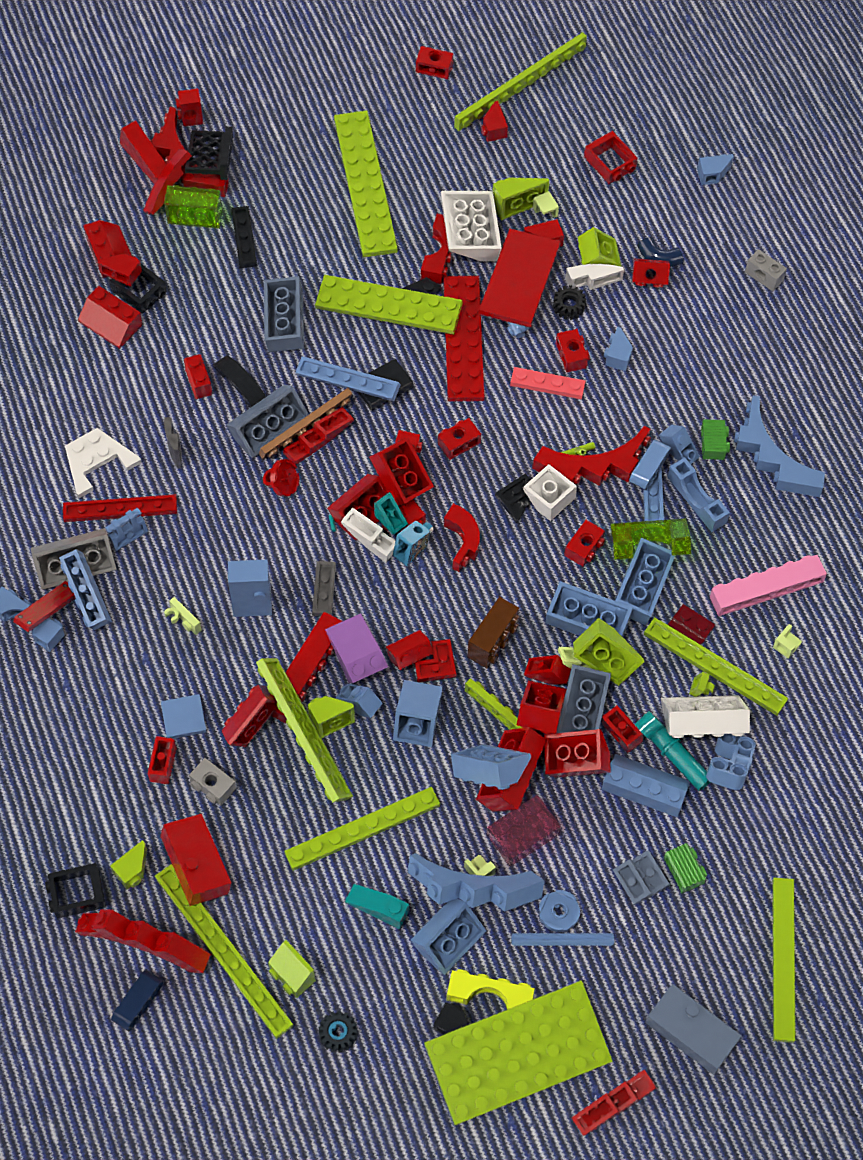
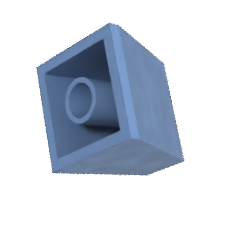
M404 680L395 715L394 741L432 747L441 704L442 686Z

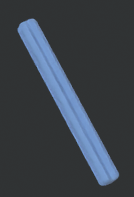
M513 933L511 943L513 946L614 945V934Z

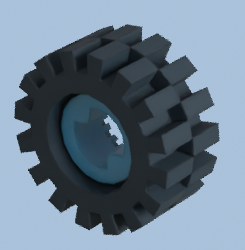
M338 1011V1013L330 1012L331 1015H325L324 1020L320 1022L319 1037L321 1043L325 1045L327 1050L331 1049V1052L334 1053L335 1051L341 1053L344 1049L347 1051L350 1046L354 1045V1041L357 1039L356 1022L346 1012L344 1014L341 1011ZM338 1026L344 1030L339 1037L332 1034V1031L336 1030Z

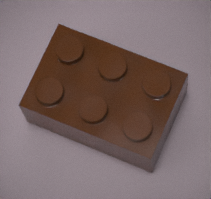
M499 596L468 641L467 658L486 669L490 664H494L498 659L500 649H505L509 642V636L511 634L514 635L519 627V607Z

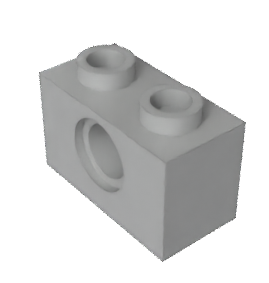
M759 249L749 258L745 269L746 274L771 291H774L784 281L787 271L786 267Z
M206 758L189 774L192 788L198 792L201 790L205 793V797L213 804L216 802L221 806L237 789L236 782ZM209 781H216V784L213 786L207 785Z

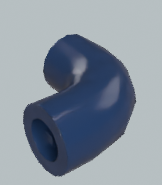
M652 237L644 238L637 244L641 255L645 259L669 261L670 267L684 263L679 247L661 250Z

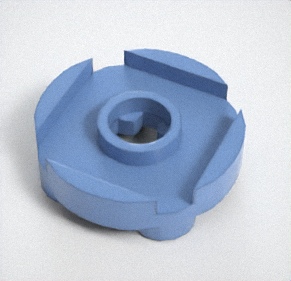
M556 890L542 898L539 905V920L546 928L554 932L565 933L578 922L580 906L575 896L564 890ZM562 907L565 914L556 915L554 908Z

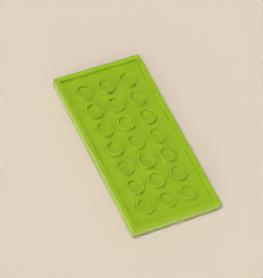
M582 980L424 1042L454 1125L613 1062Z

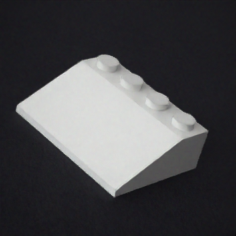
M441 191L449 251L478 261H497L502 247L493 191Z
M739 695L661 698L668 734L674 738H683L684 735L704 737V734L722 737L724 734L731 733L733 736H743L744 733H750V709Z

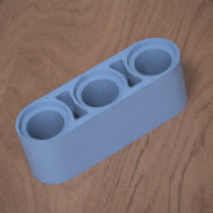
M654 439L631 474L629 482L647 490L669 456L672 448Z

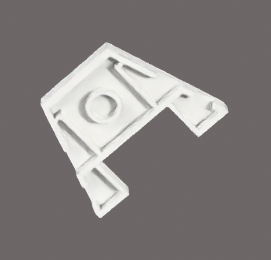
M98 428L65 446L78 498L93 491V486L85 475L118 457L127 471L142 463L139 456Z

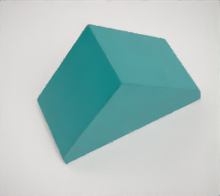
M390 492L374 503L375 517L391 534L394 535L408 524Z

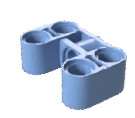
M732 733L718 737L715 752L721 757H714L710 761L706 774L707 779L714 784L732 790L742 789L752 764V757L756 746L755 741L746 736H733Z

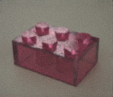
M536 795L519 806L518 810L511 811L487 827V836L509 867L557 837L560 834L561 826L539 796Z

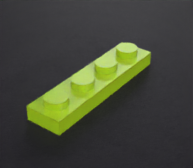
M470 678L465 683V692L508 729L522 728L517 726L518 718L513 715V711L499 703L498 698L494 694L486 692L480 682H475Z

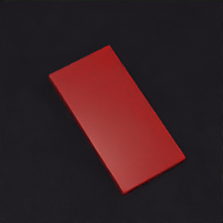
M509 228L480 305L479 314L531 328L556 259L560 241Z

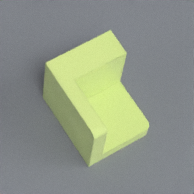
M550 192L534 197L533 209L535 213L541 211L545 215L551 212L554 218L558 217L559 206Z
M790 624L776 638L773 645L774 649L788 659L802 643L799 638L790 632L792 629Z
M478 855L471 861L469 859L464 861V868L469 874L493 876L495 874V865L491 861L487 863L481 855Z

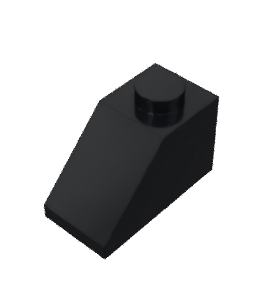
M445 1002L434 1022L433 1030L444 1035L468 1025L465 1012L462 1011L459 1005Z

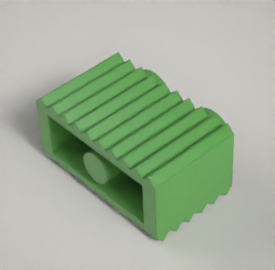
M703 419L701 438L702 457L704 460H724L726 453H729L730 442H726V437L729 436V426H725V420Z
M687 843L667 851L664 855V861L682 894L703 885L706 880L705 877H707L705 868L702 865L699 866L696 861V851L694 848H690Z

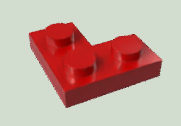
M451 640L431 641L433 659L416 661L415 663L417 682L455 678L456 669Z

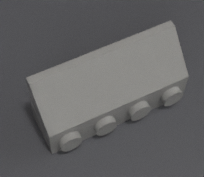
M105 528L30 548L42 590L58 586L64 581L69 582L67 575L61 569L59 557L76 549L83 552L93 576L117 570Z

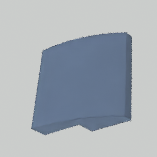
M649 850L613 869V872L634 905L670 886V883Z

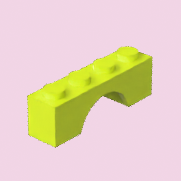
M458 969L457 971L452 970L446 998L447 1001L467 1005L478 994L492 993L500 997L505 1003L506 1008L509 1009L532 1000L535 988H531L526 983L512 984L509 980L503 978L498 980L489 979L490 977L485 974L471 975L466 970Z

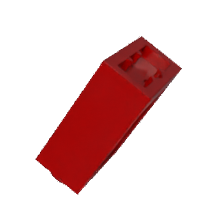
M613 131L585 146L584 158L608 184L620 180L622 176L632 173L636 169L638 157ZM610 148L625 162L613 170H610L598 157V155Z

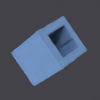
M733 154L699 158L697 171L701 185L719 183L732 166Z
M617 327L616 332L611 333L609 339L610 348L606 347L604 358H606L605 365L626 371L633 347L623 330Z
M670 425L659 434L662 443L672 448L670 454L678 461L686 458L692 464L700 457L684 426Z
M353 684L343 686L336 697L338 700L352 703L355 713L371 718L383 704L369 687Z

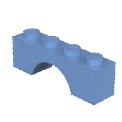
M683 458L671 465L667 478L708 529L713 532L727 524L730 512L719 499H712L706 494L698 481L696 470L688 460Z
M4 587L0 588V619L4 622L14 618L32 605L28 600L20 599L13 590H7ZM47 618L33 629L34 641L51 652L65 636L62 628L63 625L56 619L51 620Z

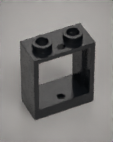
M141 264L142 272L140 275L155 285L141 299L126 289V284L113 278L109 280L113 293L143 314L146 310L151 309L158 299L165 296L167 289L163 279Z
M97 863L47 874L48 881L45 882L47 894L51 893L52 900L48 901L51 913H55L57 919L106 908ZM90 874L94 898L59 906L55 882Z

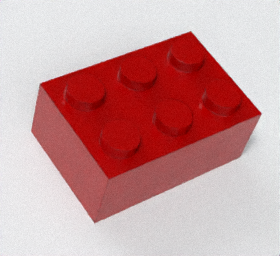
M408 437L393 443L369 457L386 491L392 494L398 506L407 503L434 487Z
M528 680L520 704L517 726L522 728L530 727L540 730L545 734H556L567 689Z

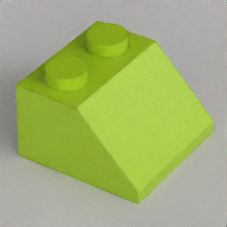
M595 227L577 237L582 265L607 264L621 267L615 238Z
M324 696L322 698L317 697L307 704L308 715L321 739L355 723L354 706L352 703Z
M285 940L269 960L270 970L268 972L275 980L279 979L283 983L282 988L288 995L293 994L298 998L315 983L314 969Z

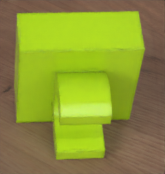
M702 672L695 676L689 694L697 697L700 694L708 695L709 692H713L715 685L708 682L710 675Z

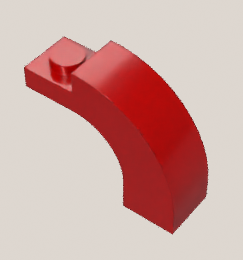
M453 503L444 517V527L456 532L463 541L461 548L453 559L452 568L460 572L462 567L467 566L470 559L475 561L478 555L480 531L474 517L467 510Z

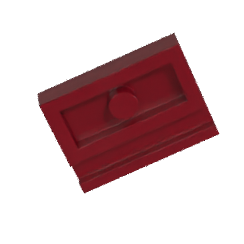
M684 604L668 623V626L700 645L715 628L714 623Z

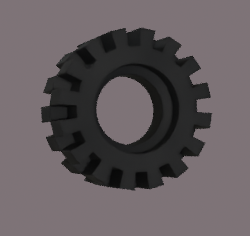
M569 285V288L563 286V290L559 288L558 292L556 291L553 309H555L556 314L559 313L558 316L560 318L564 316L565 320H567V317L573 320L575 316L577 319L585 311L586 295L585 293L583 294V290L580 289L578 291L576 286L574 289L572 285ZM571 299L576 302V305L567 306L563 301Z

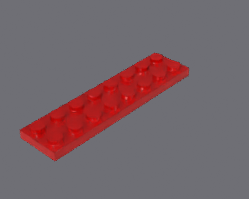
M446 276L443 279L444 297L460 299L463 303L454 334L445 333L448 402L484 401L481 314H479V276Z

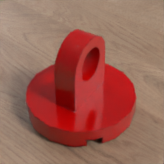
M289 459L277 460L273 467L264 473L263 483L269 488H273L274 492L279 496L288 497L294 494L299 485V473H296V464Z

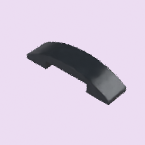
M226 355L213 364L216 371L223 378L226 377L244 397L245 403L250 408L266 397L249 373L230 356Z

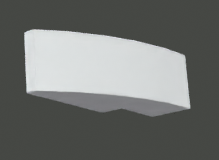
M607 264L579 265L567 268L565 279L568 285H572L573 289L575 286L587 285L589 290L621 281L624 269L620 266Z
M354 508L342 519L341 523L384 562H387L393 555L395 540L383 533V528Z

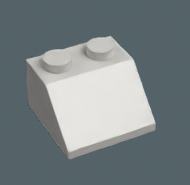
M548 464L523 487V490L536 510L551 521L576 498L577 486Z

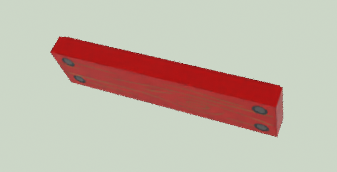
M64 581L16 615L13 622L29 632L76 598L75 594L70 590L68 582Z

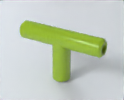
M594 442L561 453L584 456L587 451L595 449L596 446Z

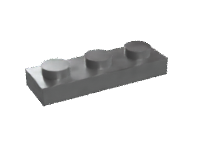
M317 561L312 616H321L323 612L332 615L336 562Z

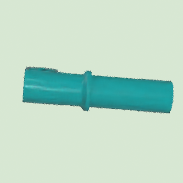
M648 711L634 724L661 750V755L663 757L666 756L698 791H701L710 783L706 777V769L680 744L681 740L679 738H674L668 734L666 727L653 713Z

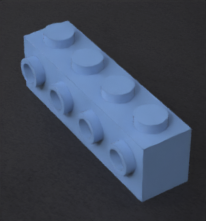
M76 549L59 557L61 569L67 575L69 580L68 586L75 594V602L83 613L82 618L85 625L96 630L111 623V617L83 552Z

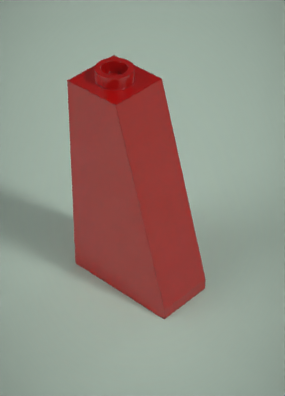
M135 120L121 128L120 145L155 184L167 164Z

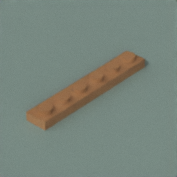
M345 389L260 448L259 455L261 458L273 457L278 453L279 448L289 446L293 442L292 439L296 436L299 438L301 434L307 431L306 429L311 426L313 427L315 422L333 413L338 407H345L349 404L352 396L350 389Z

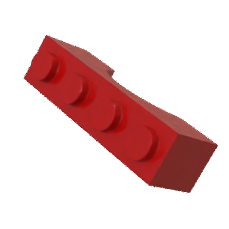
M437 213L433 224V238L442 247L434 254L425 255L421 267V279L427 277L438 284H442L443 277L446 278L448 273V267L446 266L447 263L450 264L452 253L448 249L444 215Z

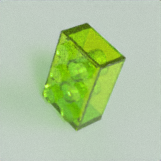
M167 185L164 205L168 224L220 229L223 213L220 190Z

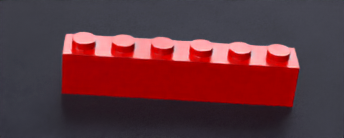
M323 612L285 672L301 702L306 698V691L309 686L312 687L316 682L317 673L324 669L327 657L329 655L332 656L334 653L333 646L325 629L342 622V620L326 612ZM277 707L271 716L286 724L287 719L284 713Z

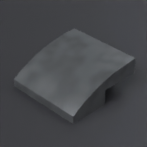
M164 417L170 456L177 469H181L182 450L179 434L174 433L172 417Z

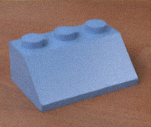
M455 899L447 902L410 941L426 960L445 975L486 932V929L466 902Z

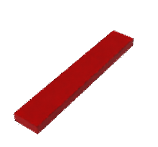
M173 494L63 503V521L116 519L123 517L127 511H133L136 508H139L141 511V515H139L141 517L178 514L177 496Z

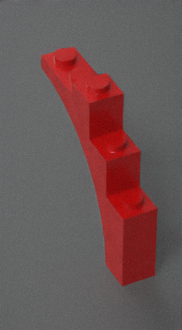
M176 107L169 108L168 113H165L164 127H161L160 133L155 132L153 139H150L160 156L165 159L166 164L179 149L185 150L176 132L178 122ZM186 163L180 168L184 172L181 177V183L184 184L185 191L219 197L226 196L229 178L228 180H220V175L185 173Z
M643 426L638 434L626 444L614 450L595 455H570L542 446L533 459L532 469L541 472L549 464L574 484H578L581 478L584 477L600 486L603 480L607 481L610 474L629 482L631 474L639 463V458L642 454L641 449L643 446L647 447L651 440L649 436L651 429Z
M100 910L99 913H83L78 920V926L75 931L81 936L107 939L140 949L165 959L190 973H203L211 955L175 932H161L144 921H131L114 910Z

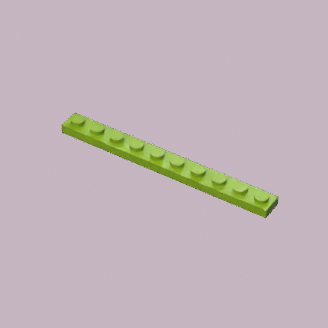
M583 32L457 114L454 119V127L458 131L467 128L472 122L482 118L495 101H498L499 104L506 102L511 96L520 93L522 89L532 85L537 79L544 77L549 71L556 69L564 61L570 60L576 53L582 52L586 48L587 36Z
M170 864L156 874L155 879L274 1037L278 1039L294 1027L293 1023L201 903L189 906L173 865Z

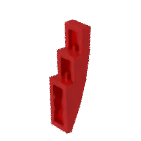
M179 149L167 163L149 194L143 210L145 213L154 215L177 191L173 185L184 174L180 168L192 156L187 150Z
M341 407L315 422L312 429L299 436L298 441L284 448L283 454L289 460L298 464L339 435L354 421V418Z
M642 1070L627 1082H623L611 1092L604 1094L574 1115L572 1120L582 1135L586 1136L656 1090L657 1087L646 1070Z

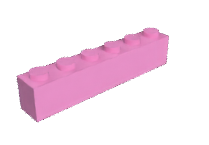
M808 555L799 561H789L783 566L771 567L762 573L755 572L743 579L736 578L731 583L725 585L718 584L712 588L710 599L718 616H722L823 583L827 573L818 555Z

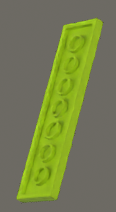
M324 275L315 302V308L454 334L463 303L460 299Z
M262 658L257 661L258 673L262 678H265L268 684V691L277 700L276 705L284 713L287 719V726L294 731L297 744L303 748L306 753L305 758L315 770L316 779L325 788L326 797L332 803L345 801L353 797L277 658Z

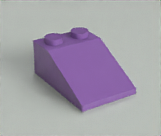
M361 613L325 629L348 683L357 682L388 667L381 649Z

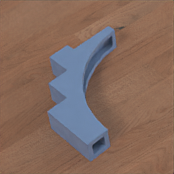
M753 395L751 402H747L745 413H749L748 418L745 417L744 425L740 426L739 432H735L734 443H737L736 450L754 453L753 462H756L755 470L774 473L773 482H776V490L820 497L823 490L825 472L811 469L796 462L775 445L762 422L760 396Z
M417 853L410 855L408 873L427 887V895L439 905L460 898L471 908L493 902L505 912L542 898L544 880L532 871L507 876H481L441 867L426 860Z

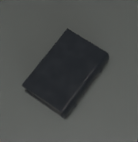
M396 359L367 373L399 382L401 386L397 396L406 393L414 387L413 381ZM357 392L371 411L390 401Z

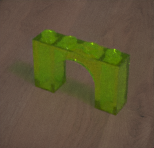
M686 518L610 524L614 560L633 558V547L639 543L641 538L648 541L666 543L670 546L672 556L691 554V536Z

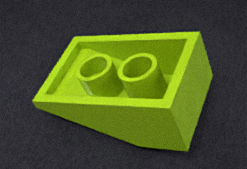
M506 178L494 183L492 191L496 213L500 220L533 208L534 197L548 192L549 179Z
M600 618L573 642L575 658L592 669L611 673L610 681L618 686L644 663V659L612 626Z

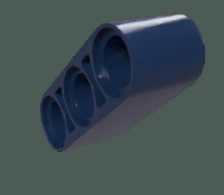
M145 969L113 1012L111 1021L128 1032L131 1031L162 988L164 980Z

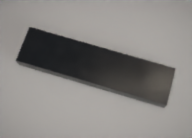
M249 206L231 208L239 268L257 267Z

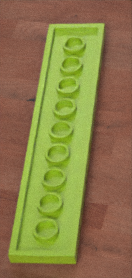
M368 111L334 115L362 256L364 258L398 253Z

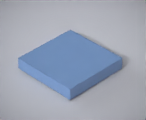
M200 694L161 701L167 738L175 739L207 733Z

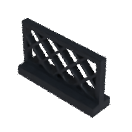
M226 126L225 131L192 130L188 152L192 156L186 162L185 173L220 175V180H228L233 146V127Z

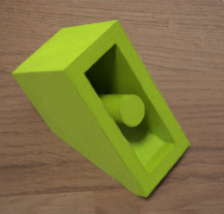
M143 840L110 865L112 873L127 890L139 885L144 877L147 847Z

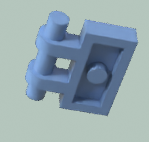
M139 508L127 511L123 517L118 520H112L111 524L105 527L112 547L116 551L148 532L144 519L139 516L141 515Z

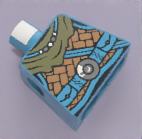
M414 521L398 533L393 556L405 566H408L427 547L430 533L433 531L432 525L428 522L422 525L418 521Z

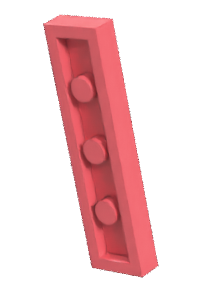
M514 367L510 386L582 400L585 380Z

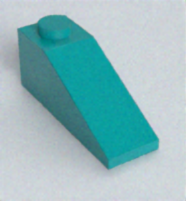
M357 884L353 885L345 900V903L398 929L401 928L409 913L408 903L392 895Z

